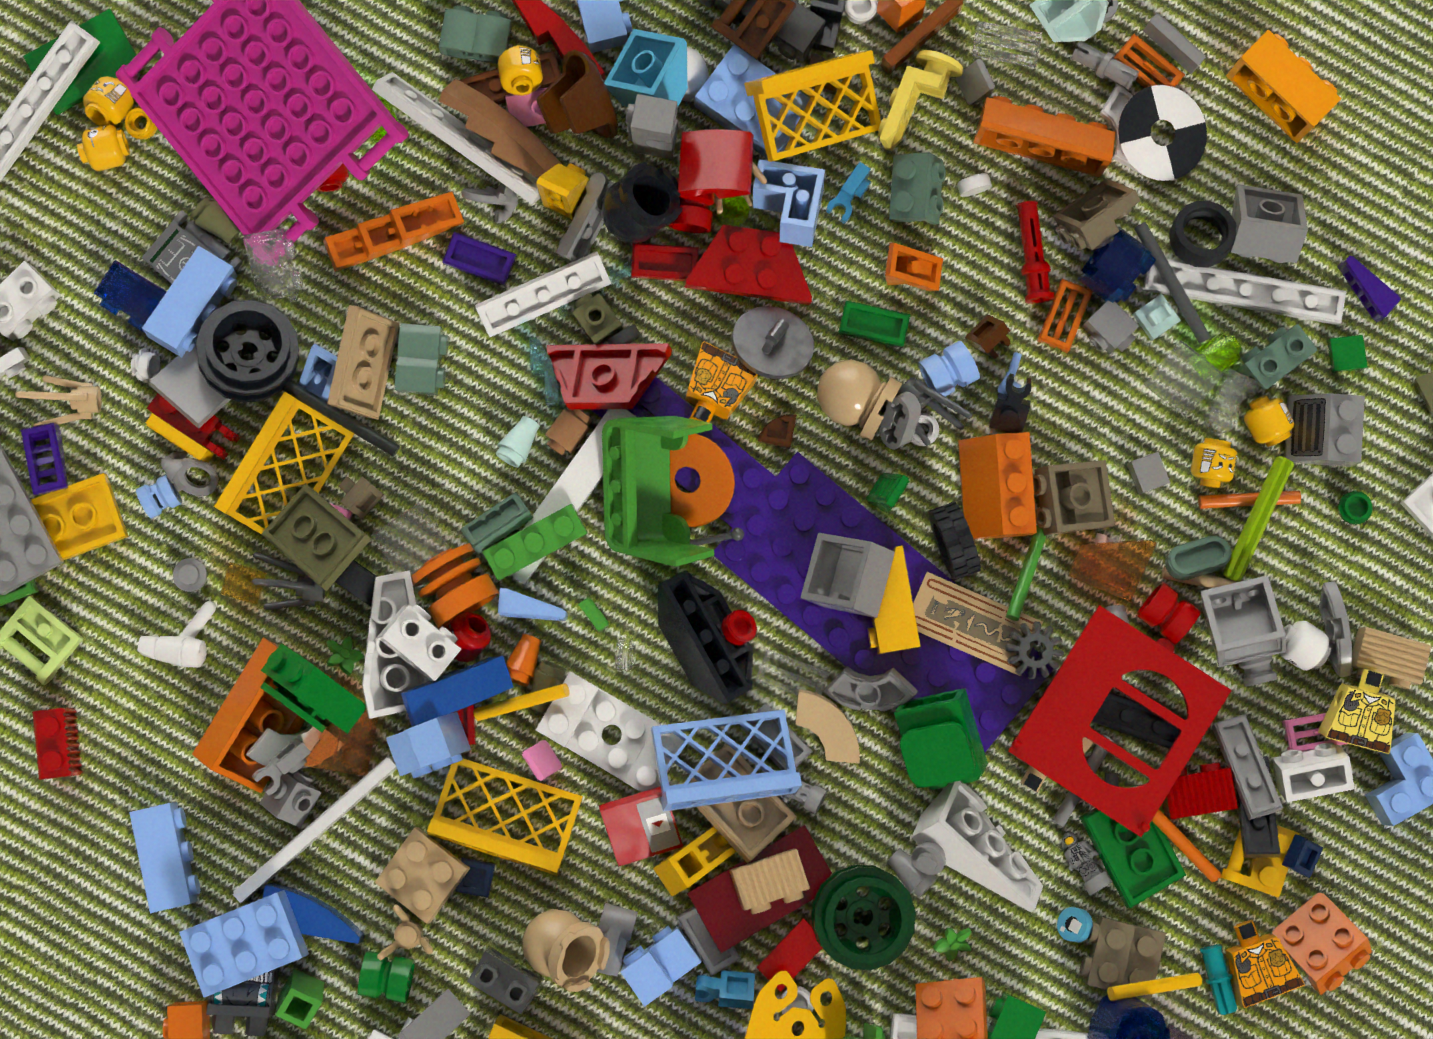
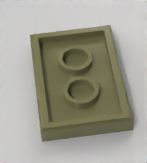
M306 483L261 534L325 591L332 586L371 540L368 535Z

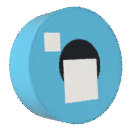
M1069 907L1064 909L1058 917V932L1067 941L1083 942L1092 932V918L1084 909Z

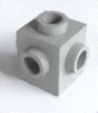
M298 770L292 774L290 772L285 775L282 774L278 790L272 795L265 793L259 804L276 818L301 828L322 792L311 784L313 781L312 777Z

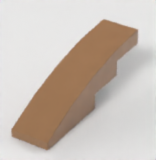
M456 78L442 90L439 102L467 115L468 119L465 128L494 142L490 154L538 178L556 164H562L536 135L512 114L484 94Z

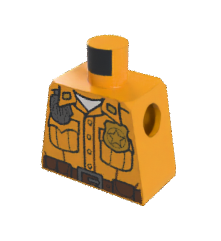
M703 341L685 398L686 401L695 405L689 419L710 423L713 415L727 420L754 386L758 374L746 368L736 356Z
M1248 920L1234 926L1240 944L1226 949L1225 954L1229 974L1233 976L1231 984L1237 1005L1247 1008L1305 986L1303 979L1277 936L1269 933L1259 937L1253 920Z

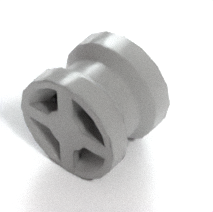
M1272 656L1238 663L1239 668L1244 670V687L1278 679L1277 673L1272 670L1270 665Z

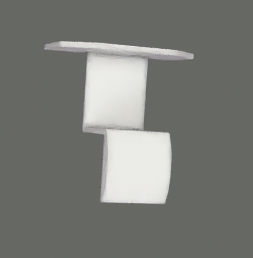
M1097 533L1094 543L1115 549L1116 556L1122 534H1120L1119 540L1109 538L1107 535Z

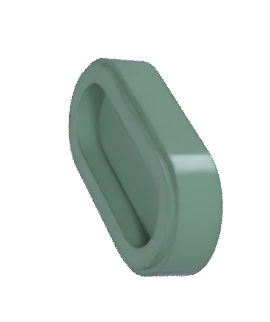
M1208 536L1174 547L1165 559V567L1173 578L1189 580L1224 568L1231 558V548L1221 537Z

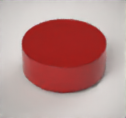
M735 610L722 621V632L725 638L734 645H743L752 640L756 635V622L744 610Z

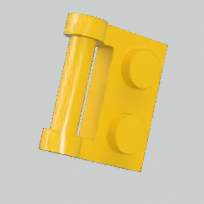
M1277 825L1280 846L1279 857L1252 858L1246 876L1240 874L1244 857L1241 831L1239 829L1227 869L1223 868L1220 878L1279 898L1288 872V868L1283 866L1282 863L1294 835H1299L1300 833Z

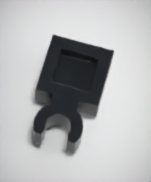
M1010 373L1006 379V392L1008 395L998 393L989 421V428L1009 433L1023 432L1031 404L1030 400L1024 398L1031 392V378L1026 379V383L1022 388H1016L1013 386L1014 374Z

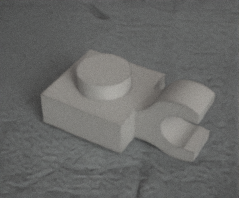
M295 738L269 760L270 763L267 766L258 769L252 778L258 782L262 777L270 776L271 783L263 791L267 795H272L280 786V776L288 772L292 774L298 771L307 762L305 757L311 752L302 741Z

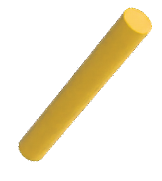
M564 683L477 707L474 709V717L477 721L568 697L570 694L569 687Z
M1197 972L1108 987L1107 995L1111 1001L1192 988L1201 986L1202 977Z

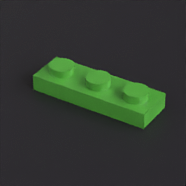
M569 504L482 552L497 580L501 581L588 534V531L574 505Z

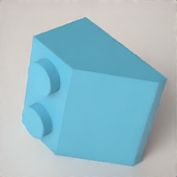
M633 29L604 82L607 89L625 107H628L629 103L635 104L637 94L677 101V106H679L688 89L687 42L684 38Z

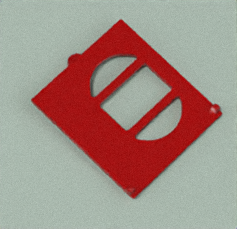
M1098 605L1012 742L1008 752L1142 837L1144 832L1150 830V822L1232 690L1173 653L1174 646L1170 640L1160 638L1155 641ZM1136 670H1148L1167 677L1177 686L1184 698L1187 719L1184 720L1123 681L1122 675ZM1112 688L1119 690L1180 730V734L1157 770L1090 727L1091 721ZM1083 738L1089 739L1146 776L1148 782L1136 787L1124 788L1103 781L1093 772L1086 761L1083 751Z

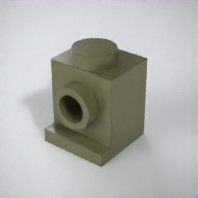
M588 293L574 304L577 309L572 312L573 317L592 344H604L608 339L623 330L622 323L615 316L600 293L594 297L591 293ZM599 311L602 314L601 319L591 321L589 319L590 313Z

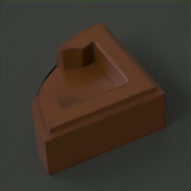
M787 414L770 421L762 429L758 443L790 449L797 415Z

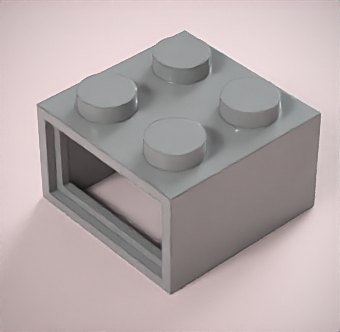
M818 533L801 598L825 608L877 618L895 552L870 541Z
M1268 575L1200 591L1202 609L1219 668L1286 652V634Z

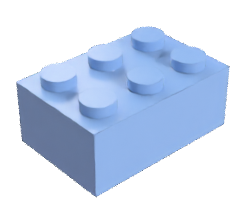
M734 44L695 95V107L726 130L752 132L754 135L753 149L767 158L753 95L747 96L744 83L776 73ZM798 91L792 103L804 111L810 98L801 91ZM774 98L766 99L768 114L776 119L782 104ZM788 110L782 124L794 131L800 117L791 110ZM778 130L774 139L777 152L783 151L790 139L780 130Z
M285 890L179 932L203 998L309 955Z

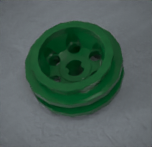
M854 864L836 870L821 883L812 901L811 925L817 942L834 961L850 969L874 970L891 964L906 950L915 932L916 910L910 892L897 877L874 865ZM867 886V895L858 896L857 888ZM843 897L846 901L843 903L841 910L836 909L837 904ZM882 897H888L890 901V906L885 910L880 909L878 905ZM859 907L867 911L866 918L861 922L856 918L853 919V914ZM839 923H843L846 926V932L841 936L835 933V926ZM888 923L889 928L884 935H880L878 932L880 924ZM860 936L867 937L868 944L866 947H857L856 940Z

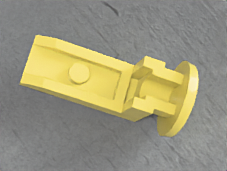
M922 50L917 54L916 61L924 67V70L911 66L906 67L899 88L895 87L891 94L889 115L887 118H883L880 123L878 136L885 150L892 151L902 141L919 94L923 93L943 99L950 77L962 76L963 66L961 63L937 51Z

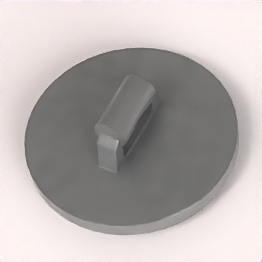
M771 306L753 308L741 315L732 332V347L737 358L746 368L766 378L786 379L798 375L808 366L814 353V340L807 325L795 314L782 308Z

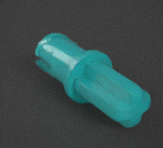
M1216 944L1201 948L1200 953H1202L1208 976L1205 982L1210 984L1217 1012L1220 1015L1231 1014L1237 1010V1004L1230 982L1233 976L1228 974L1222 945Z

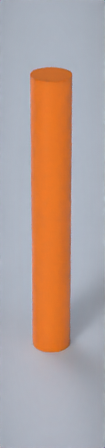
M1282 491L1276 505L1300 504V491ZM1260 492L1199 495L1198 505L1200 509L1254 506Z
M1158 809L1152 822L1211 882L1217 881L1221 876V872Z

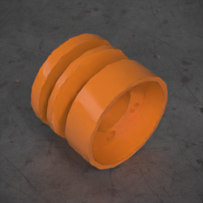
M470 543L439 553L425 562L411 576L414 587L429 582L428 585L418 592L420 598L430 597L435 594L438 597L427 609L438 629L441 626H448L457 614L462 612L473 613L499 595V591L489 574H483L475 578L472 577L471 573L482 563L479 558L464 563L475 552Z

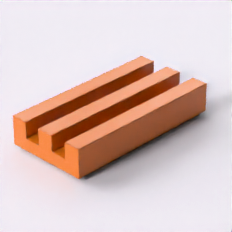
M1135 34L1131 36L1114 57V59L1140 71L1124 58L1125 55L1161 85L1176 87L1185 76L1183 72ZM1134 46L1147 58H1149L1152 62H1154L1157 66H1159L1162 70L1169 74L1173 78V80L1169 81L1166 77L1159 73L1151 64L1143 60L1130 48ZM1139 72L1136 82L1141 86L1147 88L1157 85L1143 72Z
M1062 278L1037 341L1047 343L1050 347H1057L1062 349L1061 351L1068 353L1093 290ZM1066 288L1070 289V294L1053 337H1050L1047 334ZM1077 293H1080L1083 297L1065 342L1060 341L1059 338Z

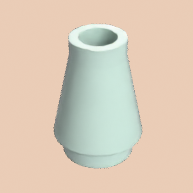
M522 416L514 428L497 444L499 449L496 455L507 464L518 468L522 462H526L540 425L533 419Z

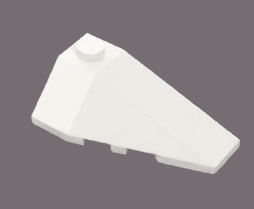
M410 570L375 577L362 678V689L368 719L406 711L401 693L429 681L377 638L402 606L410 605L413 608L416 604Z
M961 781L948 783L921 814L912 838L919 845L924 842L937 843L944 850L945 865L1027 911L1035 910L1043 888L1042 883L1019 852H1012L1003 839V836L1006 834L1000 824L995 827L984 812L988 807L969 786L961 783Z

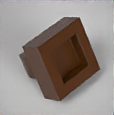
M987 314L965 336V339L972 347L996 359L998 354L994 351V347L999 342L1008 347L1011 342L1006 335L1011 330L1004 321Z

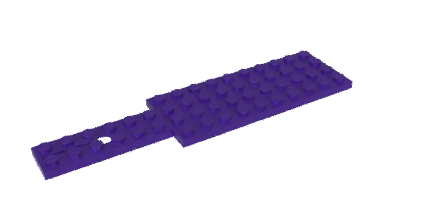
M655 377L634 408L627 410L636 417H653L652 415H654L655 417L678 416L690 418L694 408ZM590 409L601 419L608 411V409ZM713 424L712 430L696 433L716 443L731 463L735 480L734 493L729 506L719 518L728 524L732 530L741 528L744 531V537L740 541L734 539L721 541L714 550V557L845 667L848 666L855 672L868 676L884 674L894 668L918 690L911 699L965 688L983 749L986 752L1047 677H1042L1037 668L1035 679H1029L1027 675L1028 667L1021 676L1016 675L918 632L921 647L877 654V648H870L867 628L873 627V617L825 608L801 598L818 533L870 541L892 551L896 546L903 545L913 603L926 572L954 584L956 583L798 451L780 473L774 476ZM683 467L677 471L675 481L689 493L699 488L700 476L695 469ZM1032 647L1029 656H1034V660L1039 658L1038 651ZM1048 664L1045 665L1048 670V673L1050 674L1054 670V668L1050 667Z

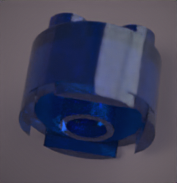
M1118 227L1119 232L1113 235L1114 239L1109 244L1093 252L1081 270L1084 275L1078 276L1077 279L1107 302L1109 300L1112 303H1118L1120 300L1126 301L1136 288V285L1133 283L1140 273L1146 274L1156 261V258L1151 255L1152 251L1121 227Z
M1108 995L1101 999L1099 1006L1092 1015L1087 1038L1170 1039V1031L1166 1027L1163 1015L1139 998L1132 997L1111 1001Z

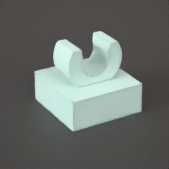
M1162 294L1132 314L1151 341L1181 321Z

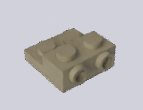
M1105 179L1053 215L1058 225L1056 232L1065 244L1072 241L1079 251H1082L1084 248L1091 250L1101 248L1110 242L1113 235L1119 232L1114 220L1128 215L1132 211V207L1141 200L1136 190Z
M1106 460L1048 465L1034 469V494L1038 495L1040 508L1036 512V523L1039 528H1043L1044 536L1115 526Z
M1098 915L1097 922H1093L1092 932L1088 937V942L1092 943L1089 956L1084 955L1081 962L1080 975L1084 976L1083 982L1086 985L1107 990L1108 987L1156 979L1167 933ZM1152 994L1138 997L1151 1000Z

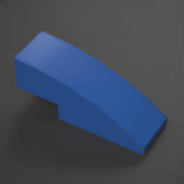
M502 655L488 657L463 669L453 670L438 677L436 681H428L403 692L401 696L411 726H416L481 702L514 686Z
M275 883L265 885L263 898L285 890L301 934L356 944L364 941L365 934L350 919L322 900L295 888Z

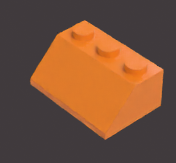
M1030 432L993 434L958 440L963 514L972 533L973 540L1025 537L1036 534Z

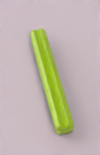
M1282 456L1275 457L1234 547L1231 558L1224 569L1223 575L1226 578L1236 582L1242 580L1293 469V461Z

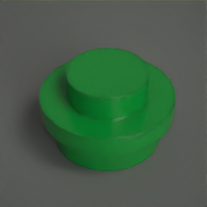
M1351 491L1343 495L1339 500V515L1349 524H1361L1367 521L1372 514V502L1363 492Z

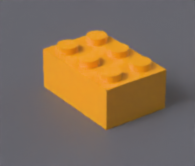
M1269 29L1240 57L1226 75L1235 86L1296 143L1311 131L1342 99L1337 95V90L1332 83L1320 79L1313 72L1312 65L1305 58L1297 57L1289 49L1287 41L1279 34H1273Z

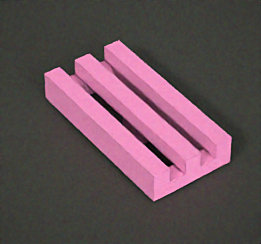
M1326 713L1282 721L1286 731L1285 739L1288 741V750H1301L1304 752L1314 750L1317 745L1323 743H1333L1335 745L1348 743L1330 739L1297 745L1296 739L1321 734L1318 733L1319 728L1294 732L1293 726L1323 721Z

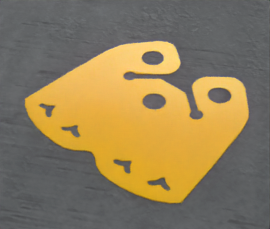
M787 971L776 973L757 995L745 1039H843L846 1029V1005L837 984L833 979L826 978L811 991L810 1003L819 1017L825 1021L822 1028L818 1026V1021L810 1009L792 1007L780 1016L778 1021H775L773 1018L774 1014L791 1004L796 999L798 992L796 983ZM779 984H784L787 988V994L783 999H778L775 996V989ZM825 991L830 992L832 995V1001L828 1006H823L820 1002L821 994ZM796 1021H801L804 1025V1030L799 1036H795L792 1032V1026Z

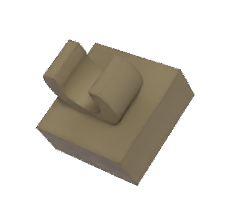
M363 476L357 483L346 477L338 486L346 493L340 502L361 519L369 513L384 495Z

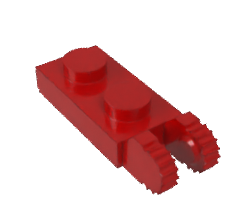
M157 393L146 408L223 460L229 454L223 447L210 441L215 431L218 430L223 433V436L231 442L237 443L241 438L223 425V421L215 415L198 429L159 393Z

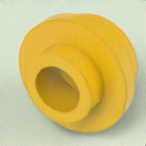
M140 106L132 108L127 113L125 127L132 137L145 140L156 133V125ZM142 118H146V127L141 129L139 121Z

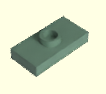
M515 492L462 527L461 531L478 555L534 517L517 492Z

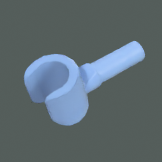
M1014 352L1009 370L998 386V393L1008 395L1006 392V379L1010 373L1014 374L1015 377L1022 354ZM1015 381L1013 382V386H1014V387H1016V388H1020V387H1021V385L1018 384L1017 382H1015Z

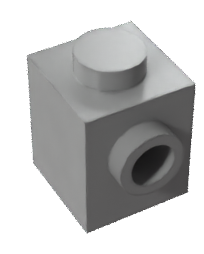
M1110 298L1082 327L1091 335L1089 340L1099 351L1103 352L1106 350L1111 354L1116 348L1123 352L1136 339L1132 333L1139 325Z

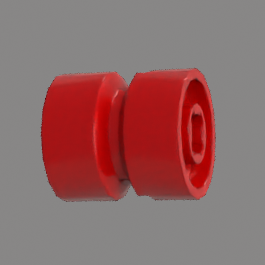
M714 193L684 198L680 195V208H683L682 212L668 226L674 230L687 233H709L711 231L713 213L708 208L715 202Z
M1162 582L1144 601L1136 616L1149 627L1159 625L1161 636L1170 640L1173 645H1176L1195 624L1201 614V610L1186 600L1178 602V593Z

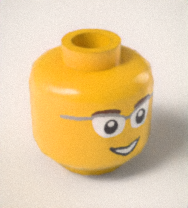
M113 124L86 129L82 134V143L77 144L82 163L89 162L91 168L97 172L122 166L126 161V156L130 155L129 144L123 129L118 130Z

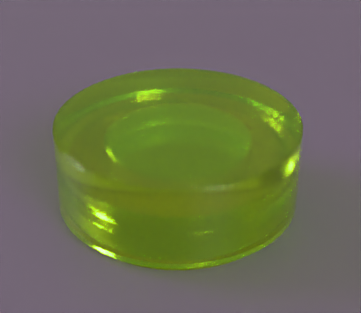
M741 196L722 199L723 212L719 214L716 211L719 223L721 225L742 227L749 217L747 201Z

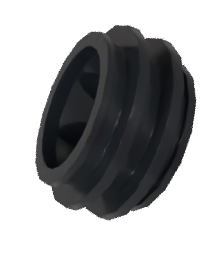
M255 300L232 301L214 310L202 323L196 340L199 370L208 386L224 398L243 403L264 401L282 392L294 378L299 362L297 332L288 317L272 305ZM247 329V332L243 335H237L235 333L237 331ZM263 332L271 338L265 341L260 339L259 334ZM220 343H226L230 347L227 352H219L217 348ZM275 353L278 355L274 363L267 360L269 354ZM246 354L253 355V359L247 361L244 360L243 356ZM232 365L235 371L227 368V366Z

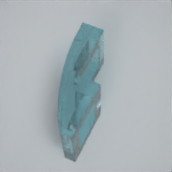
M529 337L530 368L533 375H544L545 403L548 408L561 407L558 382L552 363L540 341L536 337Z

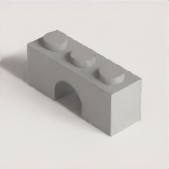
M637 94L635 104L629 103L626 114L627 133H629L628 141L633 143V151L635 153L673 159L678 133V119H676L678 111L677 101Z

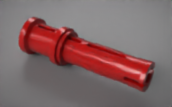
M1024 201L1016 205L1025 264L1021 269V275L1025 276L1028 295L1025 296V303L1027 304L1044 303L1055 299L1054 292L1050 291L1048 273L1051 272V266L1044 259L1037 201Z

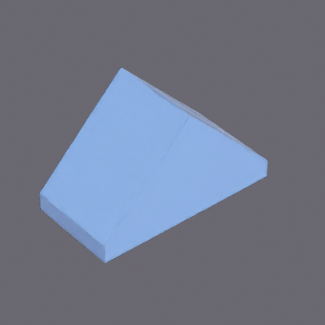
M314 344L310 349L298 385L328 402L337 356Z

